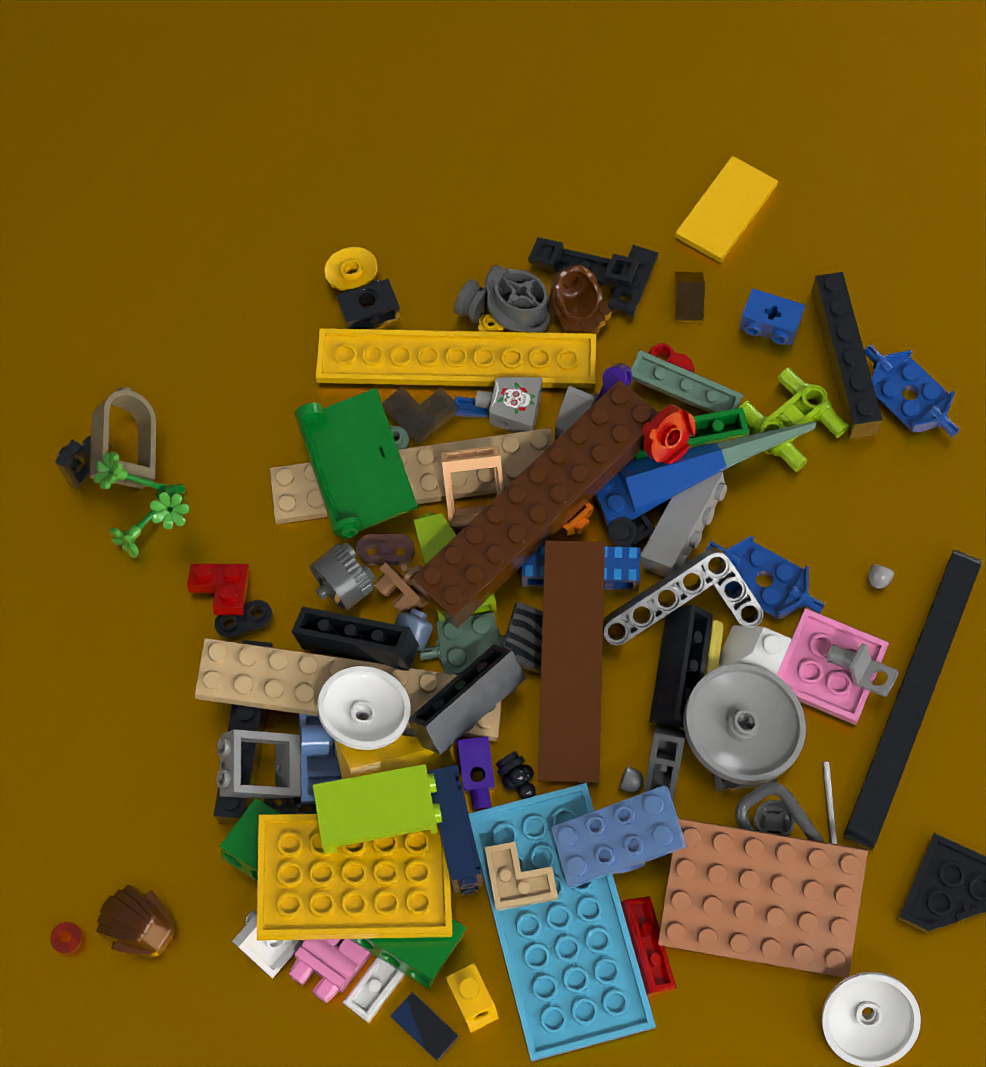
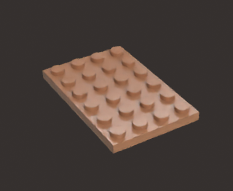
M678 818L687 848L672 852L658 945L849 977L868 854L867 849Z

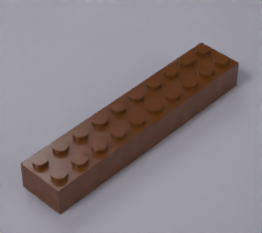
M619 380L412 577L416 591L453 626L458 628L545 544V540H549L644 448L645 437L642 435V428L646 422L652 421L659 412Z

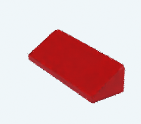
M651 897L633 898L620 902L647 997L676 989L665 946L658 945L660 928Z

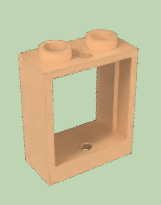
M499 446L441 452L450 527L463 529L487 506L455 509L451 472L494 467L496 494L498 496L504 490Z

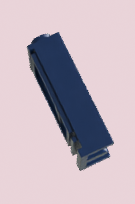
M456 764L427 771V774L434 773L437 792L432 793L434 804L439 803L442 822L438 823L453 891L454 893L460 892L461 895L476 893L479 891L478 887L484 886L458 766Z

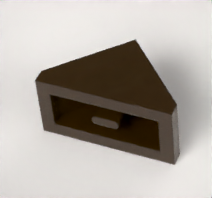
M675 272V323H703L705 297L703 272Z

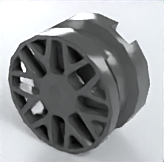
M470 279L464 284L457 297L454 313L461 317L466 315L470 317V321L477 323L488 308L487 291L485 287L479 286V282Z

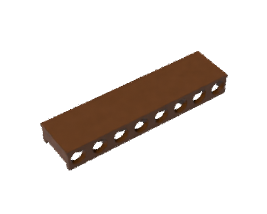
M545 540L538 782L599 784L605 542Z

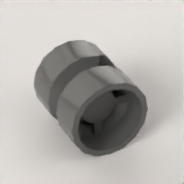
M774 799L767 800L758 807L751 823L756 831L790 836L794 829L795 820L783 802Z

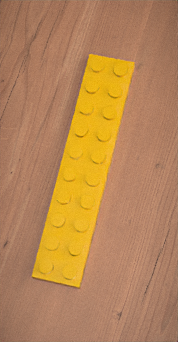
M320 328L316 368L317 383L494 387L496 379L499 377L542 378V388H568L571 386L574 388L595 389L596 334Z

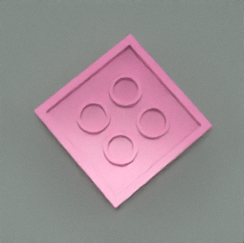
M805 608L777 676L792 689L799 702L856 725L870 691L854 685L850 670L833 663H828L827 654L833 644L857 653L861 644L864 643L868 646L871 660L881 663L889 642ZM877 672L873 673L870 677V682L872 684L874 682Z

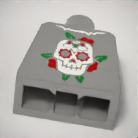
M499 377L496 379L493 392L477 390L475 407L490 409L489 420L492 426L514 433L533 431L542 394V378Z

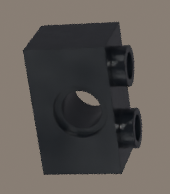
M389 278L382 281L375 280L367 286L358 289H348L342 294L336 295L339 310L347 329H372L401 319L399 304ZM367 303H372V304H373L372 306H369V307H364V306H363L364 304H367Z

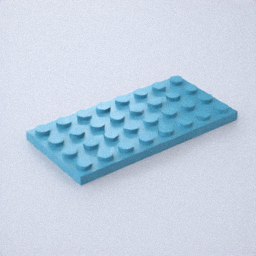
M587 783L469 813L476 849L531 1062L651 1030L656 1027L613 875L610 874L574 888L568 887L552 833V826L594 811ZM516 842L521 872L552 867L558 900L496 911L485 847Z

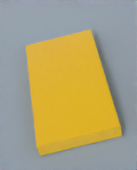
M732 156L678 228L675 238L722 263L777 187L778 180Z

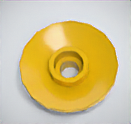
M348 247L335 252L326 261L324 267L327 282L332 287L344 291L366 286L373 280L378 270L376 257L371 251L362 247Z

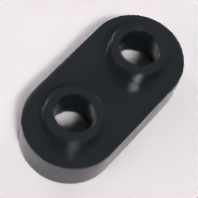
M254 600L245 603L243 615H218L215 619V629L222 639L234 641L267 629L273 622V612L265 601ZM261 610L262 614L259 617H253V612ZM227 620H233V621H234V623H233L232 626H230V627H225V626H224V624H225V622H226Z

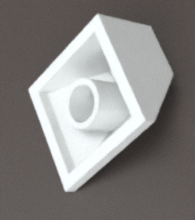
M733 625L721 651L719 667L730 664H750L764 668L777 675L792 639L765 627L747 628Z

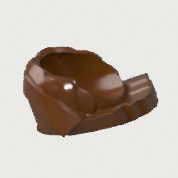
M583 265L567 267L554 275L549 294L548 313L559 317L565 333L595 334L600 331L599 328L606 325V321L611 318L612 311L603 301L604 293L595 275Z
M127 885L123 890L118 889L113 896H109L100 910L101 914L97 920L99 925L96 932L100 937L113 942L111 949L138 956L139 958H151L160 955L165 951L175 934V924L172 916L152 890L144 894L138 888Z

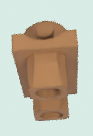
M386 562L379 568L383 574L378 578L374 586L387 597L397 587L403 592L392 603L400 613H410L411 608L415 609L417 606L423 609L429 603L412 586V577L422 568L421 565L411 568L407 563L403 564L400 569L406 574L404 577Z

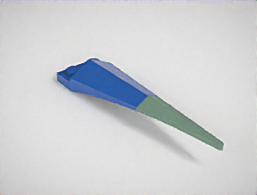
M816 422L689 448L682 458L672 464L658 463L650 457L632 460L595 495V499L607 527L617 518L635 519L684 490L741 461L814 430Z

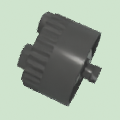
M346 542L343 545L336 544L309 565L311 572L321 585L316 590V593L322 600L329 595L345 612L374 590L373 580L375 579L372 571L366 565L361 567L355 560L357 554Z

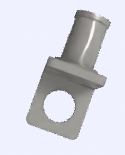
M864 643L861 644L857 653L833 644L827 654L828 663H833L850 670L854 685L883 697L888 695L898 676V670L871 660L868 646ZM884 672L888 677L885 684L876 686L870 682V677L873 673Z

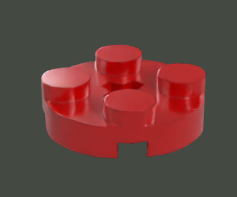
M670 404L660 411L652 421L646 422L642 428V435L645 437L644 449L647 456L658 463L664 462L665 464H672L682 458L690 447L687 443L690 434L692 436L695 435L696 425L693 416L685 410Z

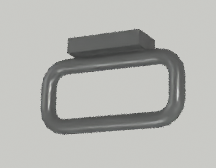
M766 783L745 795L736 806L735 819L739 828L756 831L748 818V810L765 797L776 795L786 806L808 840L825 842L793 794L779 783Z

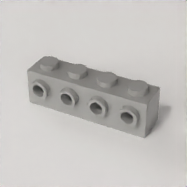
M719 472L671 498L640 555L645 570L666 577L689 562V555L692 549H696L701 542L702 531L705 525H709L714 517V508L717 502L722 501L725 497L727 485H725L723 472Z

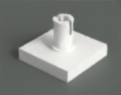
M253 910L246 917L245 922L247 925L232 942L273 979L305 940L257 941V910Z

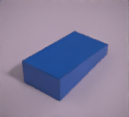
M459 396L454 398L453 416L488 418L489 409L475 407V398Z

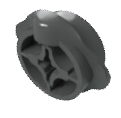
M494 265L488 272L485 280L487 306L493 319L499 325L509 330L544 333L550 321L548 292L545 285L530 272Z

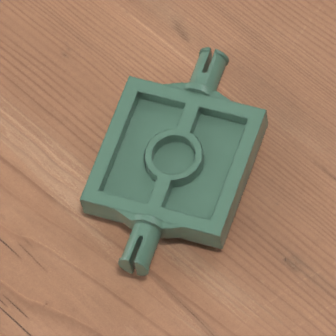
M494 612L470 616L458 628L453 626L448 620L436 621L438 631L437 646L426 647L424 650H420L421 661L439 657L444 673L459 675L493 644L502 647L505 635H501L496 626Z

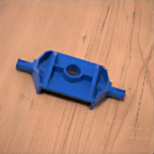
M872 344L864 350L865 355L874 363L873 368L875 370L872 382L877 399L911 432H923L934 427L937 429L941 427L953 438L960 431V428L947 415L955 391H951L949 394L911 358V350L886 356L880 354ZM905 390L913 391L917 398L907 400L903 397L902 392Z
M753 536L730 547V549H725L710 541L706 550L718 548L727 555L762 607V610L781 619L799 607L803 608L804 606L818 614L821 613L826 603L810 596V593H808V566H805L803 569L753 542ZM717 557L720 559V564H722L723 559L721 557ZM766 575L771 579L772 584L768 587H762L757 584L756 577ZM731 581L725 586V590L733 594L738 590L739 583Z

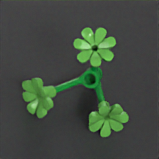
M114 451L104 454V463L101 461L97 462L96 470L100 471V473L94 476V482L99 483L102 489H109L111 484H114L117 479L122 481L127 479L157 490V500H153L150 503L152 510L136 526L133 525L127 532L120 531L115 527L109 530V533L113 536L112 542L117 546L122 545V549L132 558H136L139 554L135 539L142 533L141 529L151 519L154 523H159L163 520V527L165 529H172L173 522L178 526L185 524V518L182 514L189 512V506L186 503H181V495L186 492L183 484H170L167 486L166 484L156 483L129 474L127 470L122 469L123 464L118 462L119 455Z

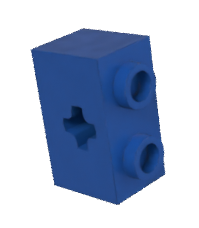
M752 288L742 314L739 329L752 336H762L771 339L777 344L792 346L803 317L805 305Z

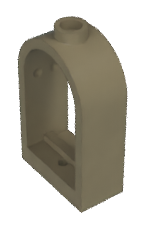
M127 387L118 388L116 392L112 393L94 410L92 415L90 478L94 479V476L100 473V471L96 470L97 462L101 461L104 463L103 457L108 452L109 410L110 406H117L127 410L134 417L138 426V465L123 461L118 462L123 464L122 469L127 470L129 474L154 481L156 465L155 412L150 403L140 394L133 392L132 389ZM117 479L115 481L116 484L139 489L146 487L127 479L124 481Z

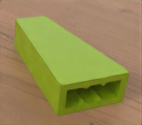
M426 513L421 515L419 519L414 520L424 565H426L456 534L442 513ZM494 594L471 616L497 611ZM436 610L439 621L447 620Z

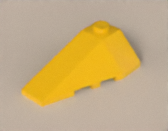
M401 735L391 744L372 750L351 748L334 739L342 779L426 764L427 771L457 764L458 770L461 772L456 742L453 743L450 749L439 755L423 748L418 738Z

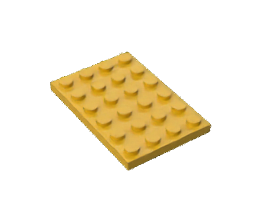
M317 814L259 815L257 941L452 937L450 874L438 823H436L438 833L431 834V830L397 835L338 846L336 853L325 854L321 843Z

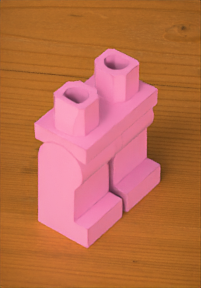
M349 939L305 940L294 954L297 960L293 964L289 975L303 986L312 973H315L321 980L312 992L319 999L327 1003L338 991L340 993L345 991L348 984L365 965L372 953Z

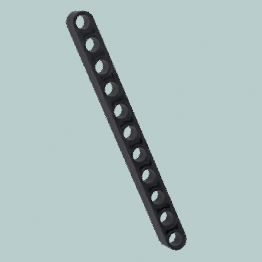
M955 548L950 556L846 826L843 839L871 851L875 847L983 559Z

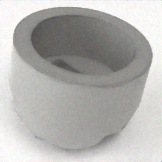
M873 564L868 575L869 582L875 588H884L891 583L894 572L886 567Z
M627 766L621 777L619 789L626 792L638 791L644 781L641 772Z

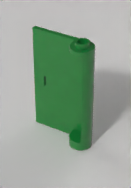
M377 388L323 408L319 403H308L296 409L294 414L335 536H341L343 539L351 538L360 530L419 508Z

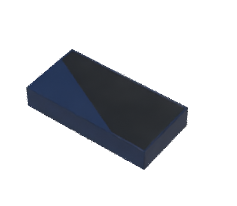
M413 992L390 1016L437 1062L459 1038Z

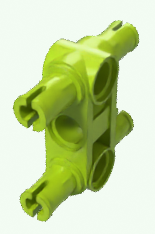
M790 367L782 371L777 380L793 397L769 417H764L748 400L739 406V408L743 407L747 424L752 428L751 432L753 434L820 421L838 438L845 433L849 426L832 409V402L827 399L828 396L825 389L818 385L805 383ZM808 400H814L818 402V405H812L808 403ZM797 437L763 451L775 456L779 455L795 472L799 471L808 460L791 444Z

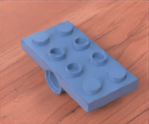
M299 714L301 804H315L313 785L341 780V772L334 738L323 728L319 716Z
M665 785L551 827L566 882L570 888L613 873L633 871L644 866L647 861L687 848L669 788Z

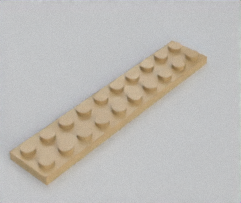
M547 428L400 449L399 453L417 504L446 500L441 452L499 446L505 489L554 442L552 429ZM310 462L270 468L276 524L328 517ZM494 467L451 472L454 499L496 493Z
M205 638L195 699L318 716V698L326 681L337 672L346 668L366 666L383 670L401 683L410 700L411 717L458 675L413 668L406 671L379 663ZM501 701L461 737L479 738L488 736L489 741H497ZM363 716L357 717L360 720H366ZM408 722L406 729L413 730Z

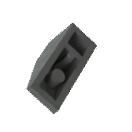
M659 725L655 726L643 793L665 785L669 788L672 801H674L685 741L684 730Z

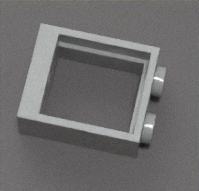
M231 730L220 734L217 744V753L220 756V770L217 774L220 797L289 800L301 796L300 735L247 730ZM241 742L275 744V787L241 785Z

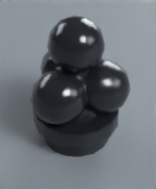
M514 751L496 763L499 769L497 771L500 777L504 776L502 778V785L509 791L518 789V796L522 800L534 797L536 794L535 786L529 783L533 778L534 771L530 765L523 764L525 762L524 757H519L518 753Z

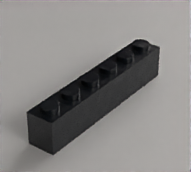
M843 272L815 276L811 293L844 421L849 425L847 429L849 439L877 435L883 419Z
M242 641V644L274 648L270 642ZM232 704L228 731L247 730L265 732L268 709ZM241 742V785L256 786L263 743ZM218 787L213 816L219 824L235 826L254 801V798L220 797V788Z

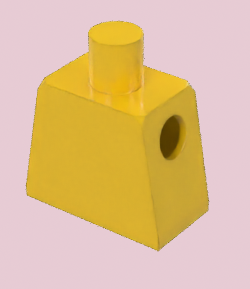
M474 963L444 977L471 1033L499 1019L494 1002Z

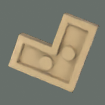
M516 842L485 847L496 911L558 900L552 867L521 872Z

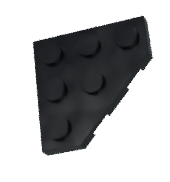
M936 833L932 835L897 918L925 933L986 913V856Z

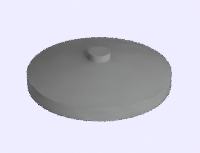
M730 664L712 670L693 688L684 709V732L692 752L710 772L733 783L760 784L777 778L795 762L804 745L806 722L797 696L780 677L755 665Z

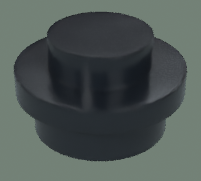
M621 517L611 523L608 535L615 545L627 547L636 540L638 529L632 520Z

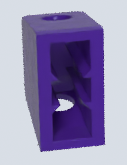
M486 736L458 740L464 792L471 793L473 810L491 808L489 790H495L489 738ZM476 771L483 772L484 779L480 782L473 781L472 774Z

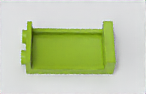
M426 764L313 785L321 843L325 854L336 853L338 846L424 830H431V834L438 833L436 823L442 822L439 803L433 804L431 793L437 792L434 773L427 774Z

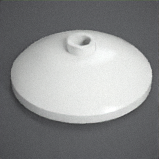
M357 666L341 670L326 681L319 694L317 709L323 728L336 741L351 748L372 750L387 746L402 735L410 718L411 706L406 690L392 675L377 668ZM363 716L366 720H360L357 717Z
M863 972L847 977L832 989L825 1000L822 1010V1028L832 1050L845 1061L861 1067H881L899 1060L912 1048L920 1030L921 1016L915 997L901 981L884 973ZM864 1008H872L870 1014H862Z

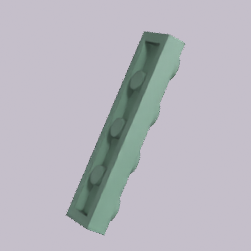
M639 350L631 368L632 380L708 413L736 409L743 397V394L641 350Z

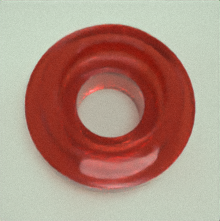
M62 922L53 929L50 941L52 947L57 952L70 954L79 948L83 935L81 929L76 924ZM70 932L71 937L69 941L62 943V934Z

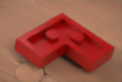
M191 564L187 582L188 592L215 593L212 606L214 615H243L250 574L249 564Z

